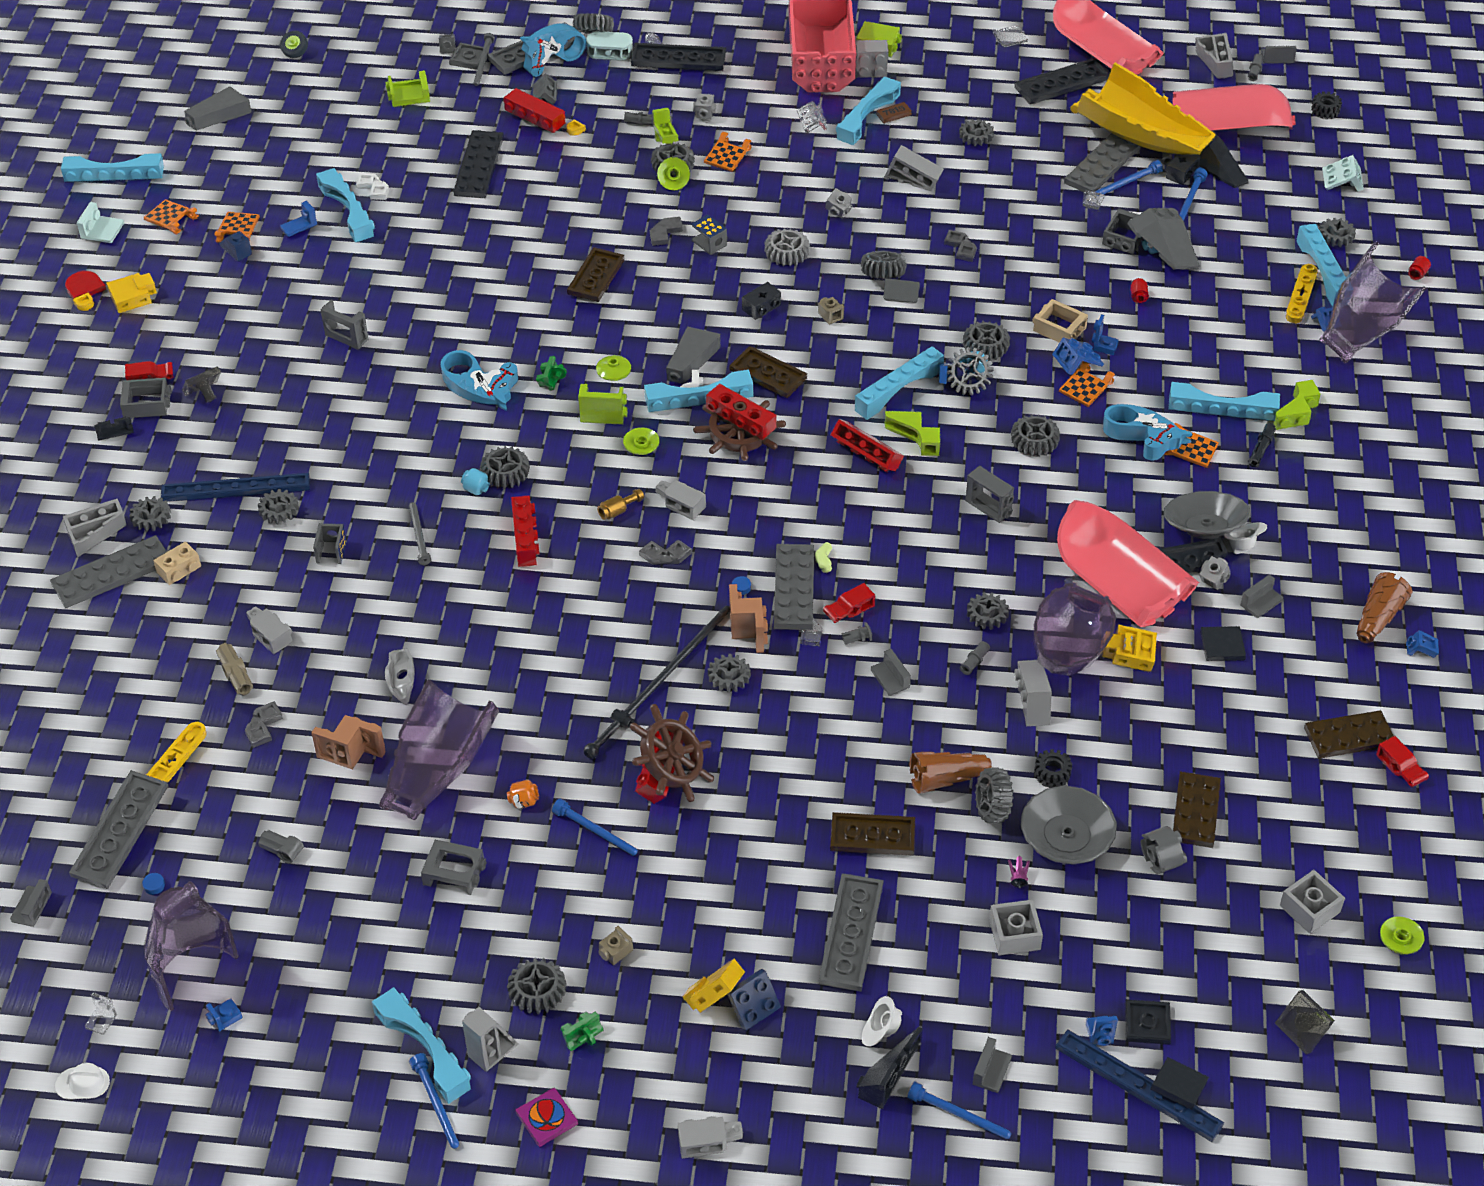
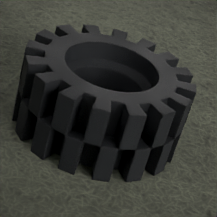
M1324 91L1321 94L1319 92L1313 97L1311 111L1313 114H1316L1315 116H1320L1322 119L1323 117L1333 119L1340 114L1342 99L1338 95L1335 96V93L1330 94V92L1325 93Z
M1050 749V753L1045 750L1043 754L1040 753L1035 761L1034 776L1039 783L1042 782L1043 786L1049 784V788H1052L1053 785L1059 787L1060 784L1064 786L1066 782H1069L1072 762H1070V757L1066 758V753L1061 755L1060 750H1057V753H1055L1054 749ZM1056 766L1061 770L1057 772H1052L1047 770L1045 767Z

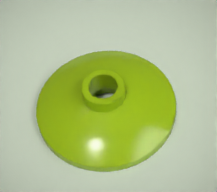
M671 157L665 159L659 165L657 177L664 188L679 190L689 181L690 170L682 159ZM672 171H675L676 177L674 178L670 176V173Z
M607 356L597 363L596 372L602 379L618 381L630 374L631 364L622 356Z
M635 428L626 433L623 438V445L627 451L633 454L645 455L657 449L659 446V436L651 429Z
M1392 917L1387 919L1381 926L1380 937L1382 942L1396 953H1415L1424 943L1422 928L1409 918Z

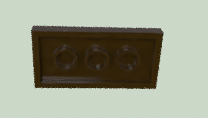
M593 247L567 288V294L599 302L623 264L625 256Z
M749 346L729 365V370L732 372L749 370L752 382L785 398H788L807 379L806 372L752 346Z
M1381 710L1307 722L1304 725L1306 734L1318 759L1378 749L1380 743L1394 737Z
M1180 771L1173 831L1180 833L1182 843L1208 848L1214 847L1221 778Z
M832 812L830 851L914 856L915 817Z

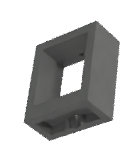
M1118 209L1104 230L1102 245L1134 254L1143 237L1139 238L1136 236L1134 239L1114 232L1118 226L1132 230L1127 223L1138 216V214Z
M166 378L123 381L120 401L123 417L167 415V408H170V398L168 396L171 395V386L167 385ZM161 394V401L132 403L133 396Z
M978 466L967 476L965 501L998 523L1010 517L1013 511L1014 487L983 467ZM983 488L999 497L1000 501L998 502L984 493Z

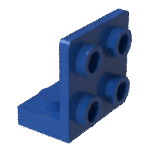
M1063 337L1052 354L1064 370L1071 375L1074 374L1081 361L1101 367L1104 365L1100 355L1093 351V347L1089 343H1080L1074 338L1068 339Z

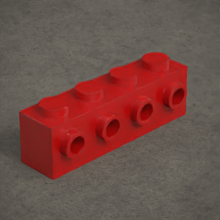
M515 88L504 96V108L506 111L545 130L555 133L566 124L564 110Z
M841 419L837 421L830 434L837 439L836 442L843 446L848 445L851 447L850 450L858 455L863 454L865 460L873 464L876 462L879 464L878 467L886 472L889 470L896 472L904 457L903 454L853 424Z
M530 495L511 497L518 567L537 565L536 555H540L539 544L534 542L538 541L537 530H533V527H537L536 516H532V514H535V505L530 503Z

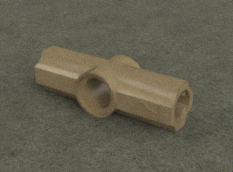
M224 643L219 645L216 653L227 680L231 681L237 694L246 695L250 693L253 685L247 675L242 658H238L232 644Z

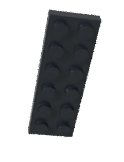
M634 43L631 66L723 71L726 47Z
M1092 58L1017 81L1014 88L1031 105L1107 81L1110 72L1097 58Z
M471 131L453 190L454 196L487 197L504 138L503 132Z

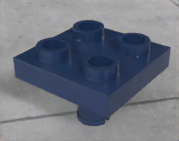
M763 969L758 970L737 984L728 993L741 1028L744 1030H748L781 1008L767 972Z

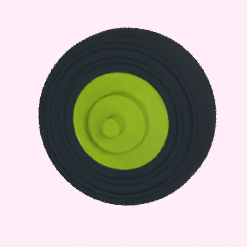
M290 31L282 37L280 48L285 56L298 58L306 52L308 41L300 31Z

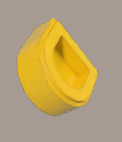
M575 119L566 126L567 133L572 136L579 135L586 130V126Z
M89 293L73 299L74 305L81 311L90 310L94 306L93 298Z

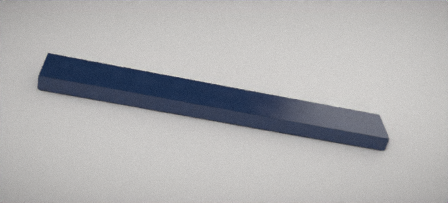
M309 473L162 484L160 498H163V502L270 494L271 490L276 493L278 489H281V492L288 490V492L310 490Z
M1068 1029L1056 1044L1055 1049L1210 1142L1214 1141L1224 1126L1222 1120L1196 1105L1191 1110L1150 1090L1154 1082L1153 1079Z

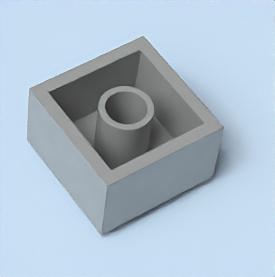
M856 40V77H887V40Z
M1313 870L1283 891L1279 906L1311 934L1341 913L1345 897Z
M1033 900L991 905L989 921L998 955L1041 950L1043 934Z

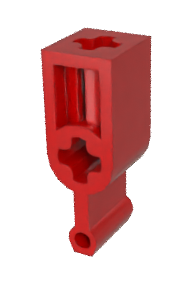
M152 361L125 364L126 380L172 379L173 364L172 362H167L166 364L156 365Z
M863 583L843 593L836 602L826 605L823 608V612L834 623L839 622L846 616L850 618L855 617L875 606V594Z
M1396 736L1379 744L1376 756L1395 775H1401L1409 786L1414 787L1429 778L1428 773L1423 771L1417 764L1413 753Z

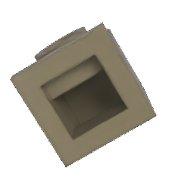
M824 297L818 303V314L829 325L844 319V305H840L834 297Z
M619 926L615 927V931L599 942L600 956L605 961L608 960L612 965H615L633 951L632 938Z

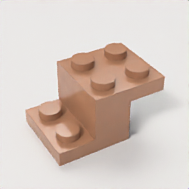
M729 584L732 639L755 638L756 653L764 652V644H768L767 633H764L768 632V623L766 618H763L766 617V605H762V597L742 598L741 592L737 591V584Z
M345 715L334 732L315 727L311 732L317 758L352 770L364 752L381 758L386 752L381 727L375 723L362 721L357 717Z

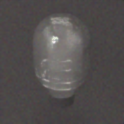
M647 33L645 35L646 43L663 44L654 33Z

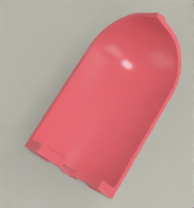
M1057 0L1055 3L1053 21L1058 31L1111 69L1116 62L1138 75L1142 73V69L1147 66L1151 67L1164 54L1158 46L1146 41L1107 14L1091 0Z
M1252 84L1173 92V105L1181 107L1180 110L1184 114H1190L1196 121H1199L1211 131L1260 126L1289 127V130H1292V125H1295V115L1292 116L1288 99L1279 89L1271 85Z
M1074 500L1069 504L1058 529L1057 541L1062 559L1070 569L1139 627L1153 625L1159 617L1166 618L1175 611L1174 606L1180 600L1184 602L1200 583L1116 515L1102 507L1085 501Z

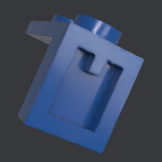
M308 201L301 203V217L280 225L281 230L288 237L317 225L315 209Z
M1101 314L1099 320H1095L1093 330H1096V333L1092 337V343H1094L1093 351L1114 355L1119 339L1102 335L1105 315Z
M1101 1016L1086 1019L1085 1024L1092 1044L1095 1046H1107L1114 1042L1118 1023L1117 1016Z

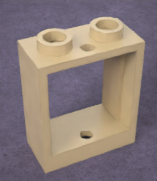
M1051 299L1048 304L1043 306L1040 313L1034 316L1032 321L1034 323L1033 331L1059 343L1063 337L1077 339L1087 327L1088 314ZM1052 314L1072 324L1066 329L1048 321L1047 318Z

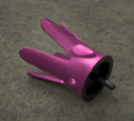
M1018 856L1016 869L1013 867L1011 860H1008L1012 875L1010 878L1011 884L1018 888L1026 886L1028 884L1027 873L1030 860L1027 861L1026 867H1023L1022 857Z

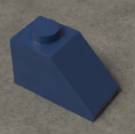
M240 231L219 242V245L238 262L252 255L250 241Z

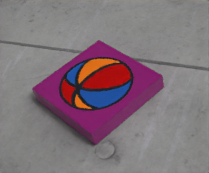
M555 1087L515 1109L517 1116L539 1147L578 1125V1120Z

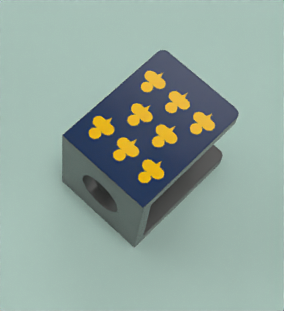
M706 215L692 223V227L701 233L692 238V241L708 254L712 255L727 246V228L711 216Z
M319 523L313 546L316 563H320L324 542H336L338 564H342L346 545L344 525ZM333 530L337 532V535L331 536L327 532Z

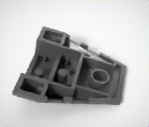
M1149 208L1127 223L1135 235L1139 238L1143 237L1148 242V247H1154L1160 252L1158 256L1173 269H1199L1200 264L1185 224L1176 209Z

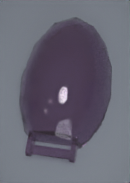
M1075 582L1052 590L1040 603L1033 624V646L1038 663L1052 674L1072 676L1090 667L1113 637L1116 615L1111 607L1112 602L1109 596L1104 597L1077 586Z

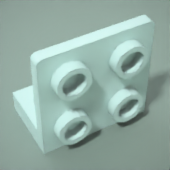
M1353 155L1322 168L1326 190L1346 182H1350L1352 187L1355 186L1357 191L1364 189L1361 168Z
M94 202L88 204L77 221L79 234L82 239L112 243L124 225L123 219L100 216V211Z

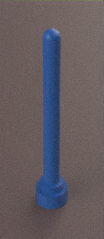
M1159 160L1153 161L1148 168L1097 190L1095 195L1099 197L1150 173L1155 175L1163 171L1162 163Z
M1197 168L1193 174V185L1179 214L1183 221L1200 183L1204 182L1208 175L1207 171L1203 168Z
M559 798L554 803L552 813L555 815L569 817L633 856L638 853L637 848L571 810L568 802Z
M424 1053L416 1054L410 1058V1066L413 1071L420 1075L451 1148L456 1149L459 1146V1141L428 1073L429 1061Z
M913 1082L907 1096L908 1099L915 1102L917 1100L920 1102L922 1100L1000 1137L1005 1139L1011 1137L1009 1130L926 1092L922 1084Z

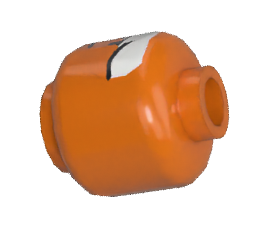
M530 780L512 783L510 791L507 792L508 801L510 804L513 803L517 809L535 805L536 800L539 799L536 784Z

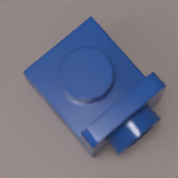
M1326 307L1318 308L1316 313L1311 316L1312 320L1318 318L1323 332L1340 327L1333 307L1327 309Z
M949 363L939 364V383L947 384V378L952 376L947 374V371L951 370L947 366ZM956 366V369H955V375H956V377H957V366Z
M1418 630L1407 639V654L1410 656L1417 651L1433 658L1439 654L1438 639Z
M232 998L214 1008L210 1003L206 1005L208 1013L205 1016L210 1025L215 1024L219 1031L243 1018L242 1013Z

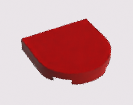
M91 271L76 272L69 276L65 283L67 292L72 299L86 293L92 296L106 290V286L100 277Z

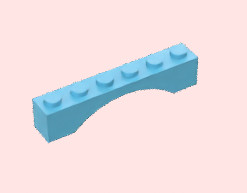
M885 76L878 81L876 86L837 125V140L854 145L861 138L863 119L876 108L892 104L900 96L901 82Z
M161 153L144 154L135 159L118 163H99L87 160L81 156L63 157L61 166L64 182L161 179L164 170Z
M335 168L317 173L318 187L324 196L338 200L350 211L347 223L349 234L355 243L374 237L373 229H375L373 221L369 220L366 210L362 209L360 201H356L353 191L350 192L347 182L344 183L341 173L338 174Z
M1317 225L1300 226L1296 242L1301 251L1308 253L1317 263L1323 278L1326 296L1332 307L1349 305L1352 287Z
M931 346L855 395V412L868 420L879 413L889 399L905 385L917 379L933 378L939 374V364L944 363V354Z
M749 370L731 372L720 381L702 387L684 388L664 383L644 385L648 412L706 404V394L719 383L745 398L753 397V382Z
M1172 382L1168 409L1275 421V415L1280 406V394L1260 392L1247 397L1225 398L1205 393L1191 384Z
M392 988L372 1001L374 1014L386 1028L408 1034L426 1048L434 1063L436 1090L450 1104L471 1090L469 1082L471 1076L465 1068H460L455 1055L445 1050V1044L441 1038H436L433 1035L430 1025L427 1022L423 1023L421 1021V1016L416 1008L413 1007L411 1009L406 996L403 993L399 994L395 988Z

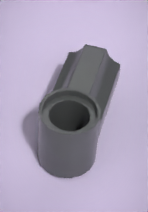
M270 830L264 831L258 842L259 847L277 854L279 859L288 864L294 861L304 847L301 840L295 836H288L286 838Z

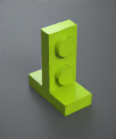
M669 108L652 110L656 142L661 141L663 144H672L678 141V134L670 122Z

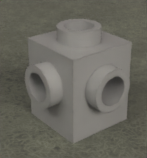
M698 94L697 101L693 103V111L696 112V118L712 119V114L716 112L714 95Z
M835 188L828 197L825 208L833 215L842 218L845 213L848 214L850 212L852 198L847 193Z
M1211 556L1209 561L1206 560L1201 568L1202 571L1199 574L1202 582L1218 590L1221 584L1229 579L1230 569L1227 561L1220 557L1216 559Z

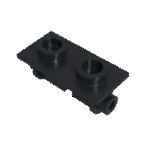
M126 416L114 419L113 424L108 420L97 422L94 425L98 441L134 433L131 418Z

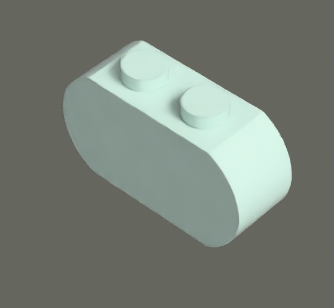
M594 31L586 38L587 54L593 59L626 60L632 56L633 42L631 35L628 33Z

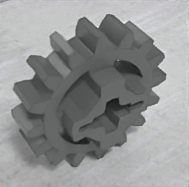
M971 119L970 122L966 120L965 124L962 123L959 128L960 138H963V142L967 141L968 145L973 144L976 146V144L982 146V143L988 144V141H992V138H994V127L991 126V123H986V120L981 121L977 119V121H974V119Z
M1334 217L1333 220L1327 219L1326 222L1322 221L1319 227L1326 243H1331L1333 247L1335 245L1341 247L1342 244L1348 246V243L1352 244L1355 239L1356 228H1353V224H1348V220L1343 221L1342 218L1336 220Z
M278 489L276 493L271 490V494L265 493V498H260V503L257 504L259 515L262 516L264 521L268 519L270 524L273 521L276 524H279V521L286 523V519L292 520V515H297V510H299L297 497H294L293 492L289 494L288 490L281 492V489Z
M155 496L152 499L146 497L144 501L139 499V504L134 503L129 514L133 526H137L138 530L144 528L145 531H148L149 528L155 531L157 526L162 528V523L167 524V519H171V509L168 506V502H163V498L156 500Z
M983 592V596L976 594L975 599H970V603L967 604V617H970V622L975 621L976 627L982 625V629H985L986 626L993 629L995 625L999 628L1000 623H1006L1009 615V605H1006L1005 599L1000 600V595L994 597L992 592L990 595Z
M722 654L721 659L715 657L714 663L710 662L709 682H713V687L719 686V691L725 688L727 692H730V689L736 692L737 687L744 688V683H749V678L751 677L750 665L746 664V659L739 660V655H736L734 658L731 654L728 657Z

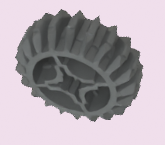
M586 13L574 16L573 27L584 34H590L594 31L613 32L614 22L611 16Z
M679 142L677 144H661L652 153L651 163L656 174L659 165L665 159L671 157L682 159L688 165L690 171L693 169L695 162L694 153L685 144L680 145ZM675 171L670 173V176L673 178L676 177Z
M890 251L868 252L863 255L861 261L862 273L877 279L900 277L905 273L907 266L905 256Z
M984 321L982 323L976 322L975 325L970 324V327L966 328L963 335V345L965 350L967 347H970V352H973L974 348H977V351L983 350L984 355L989 356V361L992 358L997 360L998 357H1003V354L1007 353L1010 346V336L1007 329H1004L1003 325L998 326L997 322L994 324L990 321L988 323Z
M1031 414L1030 417L1024 415L1023 419L1018 418V421L1014 422L1011 430V440L1014 448H1018L1019 452L1024 451L1025 455L1031 454V456L1038 455L1040 457L1041 454L1047 455L1048 452L1052 453L1056 449L1060 440V431L1057 428V424L1053 423L1052 419L1047 420L1046 416L1040 417L1039 414L1037 416Z
M504 446V448L497 447V450L491 449L490 453H486L485 457H482L480 470L487 474L491 487L496 485L497 489L500 487L505 489L508 486L513 488V485L519 486L520 482H525V478L529 474L530 464L528 457L519 448L514 450L513 446L510 448Z
M992 767L984 769L977 779L978 784H976L975 792L976 808L978 809V815L985 822H1004L1008 818V814L1011 813L1010 808L1013 806V783L1010 781V775L1003 768Z
M534 958L533 962H529L526 959L525 965L518 963V969H512V975L508 978L507 991L509 992L510 1000H513L515 1007L519 1006L521 1012L527 1009V1012L531 1014L533 1010H536V1013L539 1015L540 1010L544 1009L548 1013L549 1007L555 1009L557 1006L556 1002L561 1003L567 986L565 974L560 970L559 965L554 966L552 960L546 963L544 958L541 962Z

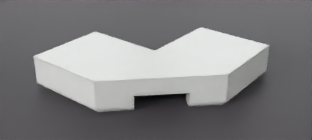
M359 173L356 182L357 188L371 189L370 199H387L388 184L379 180V177L375 174Z

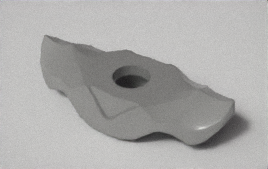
M408 648L389 652V661L385 668V679L390 692L400 702L407 705L414 684L415 671L412 655ZM402 672H407L406 677L398 679Z

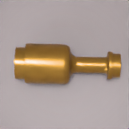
M635 489L633 494L625 498L619 495L600 503V506L597 507L598 514L603 520H609L624 513L627 504L634 501L640 502L644 499V494L641 489Z

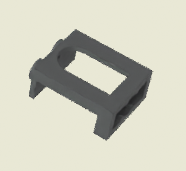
M332 299L320 309L326 336L355 349H360L369 340L364 313L359 311L351 318L335 311ZM337 323L350 328L351 338L333 331L338 326Z
M435 839L421 871L423 885L431 887L433 881L438 880L467 887L468 895H471L473 889L477 888L479 884L480 872L484 871L486 866L483 849ZM445 852L465 856L473 861L472 868L466 872L439 868Z

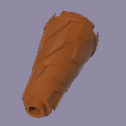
M1383 572L1376 576L1356 634L1361 642H1373L1376 636L1382 632L1388 623L1390 624L1396 613L1401 611L1405 603L1410 599L1413 593L1412 587L1404 578L1395 579L1396 574L1390 572Z
M914 752L910 757V774L914 773L915 777L911 781L914 790L918 794L951 786L953 783L971 780V778L980 776L984 769L992 768L991 759L983 754Z

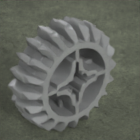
M784 228L782 231L778 229L777 232H772L771 235H768L765 242V252L767 258L771 259V262H776L777 265L783 264V267L785 265L791 266V264L797 265L798 262L803 263V260L807 259L810 252V243L807 236L803 235V232L798 233V230L793 231L791 228L789 230Z
M967 347L966 353H964L963 349H960L961 355L955 352L954 357L956 359L949 358L952 364H947L948 368L951 369L947 371V374L952 376L948 377L947 381H954L951 387L958 386L956 392L963 389V395H966L967 390H969L970 395H973V390L975 389L976 393L979 394V387L986 390L984 383L987 385L991 384L987 378H993V374L988 373L994 371L993 367H988L992 365V361L986 362L989 356L985 355L982 357L983 350L977 354V348L970 352V347ZM966 358H974L969 364L960 362ZM979 361L985 368L983 376L976 370ZM956 366L964 373L961 381L955 375ZM973 367V372H975V374L969 373V375L966 376L967 370L965 369L970 370ZM970 379L980 380L975 384H965Z

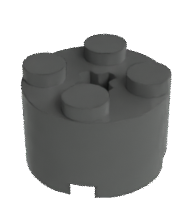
M1164 826L1142 835L1144 839H1141L1142 852L1146 862L1151 861L1153 864L1150 868L1155 874L1166 872L1187 862L1186 854L1180 845L1182 838L1178 831L1174 832L1170 827Z

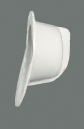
M1261 522L1250 523L1224 536L1230 540L1235 554L1243 553L1255 547L1257 535L1266 531L1267 525Z
M884 996L876 1002L862 1031L861 1039L865 1046L871 1047L876 1045L883 1037H888L899 1029L902 1012L895 1007L890 997Z
M82 1063L62 1072L56 1080L55 1090L64 1099L96 1098L108 1089L110 1084L109 1075L105 1070L94 1064Z

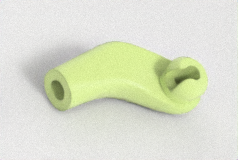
M828 542L824 543L815 552L816 561L824 573L832 570V563L828 558L832 546Z

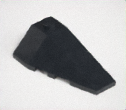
M1215 135L1212 141L1198 154L1200 155L1199 166L1206 169L1208 174L1213 173L1217 175L1219 180L1233 188L1247 184L1248 179L1225 143Z
M918 1027L875 1063L865 1076L862 1075L857 1083L859 1099L880 1109L884 1108L922 1041L923 1028Z

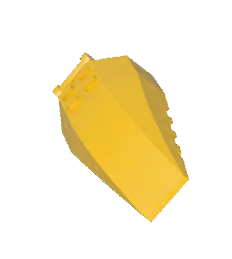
M1116 62L1113 64L1109 78L1099 94L1088 89L1082 94L1081 99L1070 107L1073 113L1081 114L1114 135L1136 145L1160 152L1199 154L1216 135L1202 123L1196 121L1190 114H1184L1180 110L1181 107L1171 104L1165 95L1162 97L1158 94L1156 88L1143 78Z

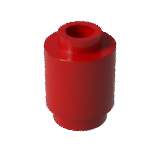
M1424 256L1416 257L1408 269L1409 277L1413 280L1422 279L1431 267L1430 260Z
M1142 278L1134 279L1130 286L1132 300L1136 303H1144L1149 298L1148 284Z

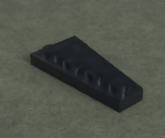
M1221 537L1159 549L1187 573L1202 568L1206 560L1209 561L1211 556L1216 559L1218 557L1224 558L1228 553Z

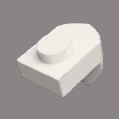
M692 370V382L680 387H702L703 377H699V370Z

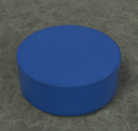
M740 576L732 581V584H737V591L741 592L742 595L750 592L751 581L749 578Z
M151 873L143 879L142 885L146 893L155 895L164 889L165 882L162 875Z

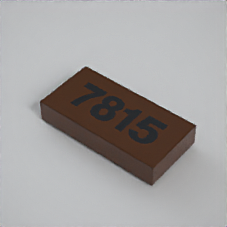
M903 102L876 110V115L884 124L911 116L912 110Z

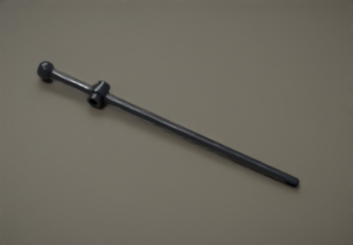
M724 606L625 710L615 709L612 712L610 718L614 722L594 743L585 745L583 752L586 757H597L599 748L619 727L630 728L634 721L630 716L721 622L730 612L729 606Z

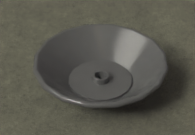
M1197 491L1183 494L1172 499L1164 508V518L1171 526L1203 540L1219 538L1243 526L1251 517L1250 507L1242 499L1231 494L1216 491Z
M1059 786L1045 789L1033 796L1022 811L1021 828L1026 841L1038 854L1054 862L1079 864L1093 861L1108 851L1116 837L1117 823L1111 808L1098 795L1083 788Z

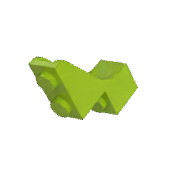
M1313 380L1296 382L1293 393L1295 399L1276 412L1274 422L1276 430L1309 424L1312 413L1310 408L1318 407L1321 395Z
M885 411V429L915 441L920 447L921 455L939 456L940 428L922 427L921 412Z

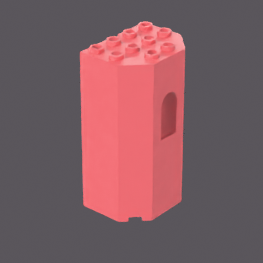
M789 0L792 80L807 92L841 91L855 79L856 46L852 0Z

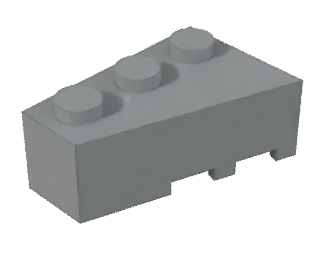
M1227 33L1195 37L1197 55L1217 79L1233 77V60Z
M901 145L884 179L892 178L898 180L899 183L907 182L911 183L914 187L932 191L944 169Z
M118 498L63 516L66 530L77 558L126 526L124 513Z
M1042 660L1018 661V669L1014 670L1015 681H1018V691H1020L1026 727L1050 725L1052 691Z
M480 1007L476 1008L473 1012H469L462 1020L468 1057L485 1072L519 1044Z

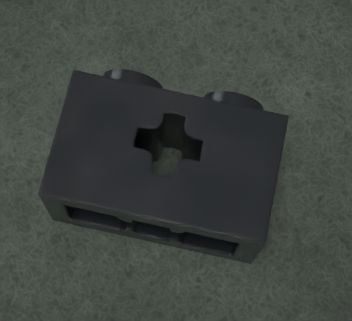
M1176 154L1174 159L1166 165V179L1184 185L1194 174L1195 170L1199 168L1200 155Z
M769 282L742 296V310L755 320L781 305V291Z

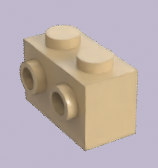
M186 541L153 560L157 574L168 585L173 584L201 567L198 553Z

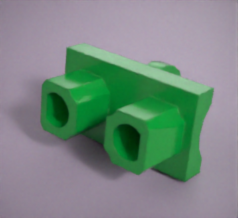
M550 356L548 362L541 363L540 369L542 374L537 375L536 378L539 386H547L549 391L554 390L557 380L565 378L567 374L562 364L558 365L555 362V356Z
M596 1011L591 1014L584 1012L579 1016V1022L576 1024L567 1023L561 1027L567 1048L570 1051H573L585 1042L589 1045L595 1044L594 1037L604 1031L599 1020V1014Z

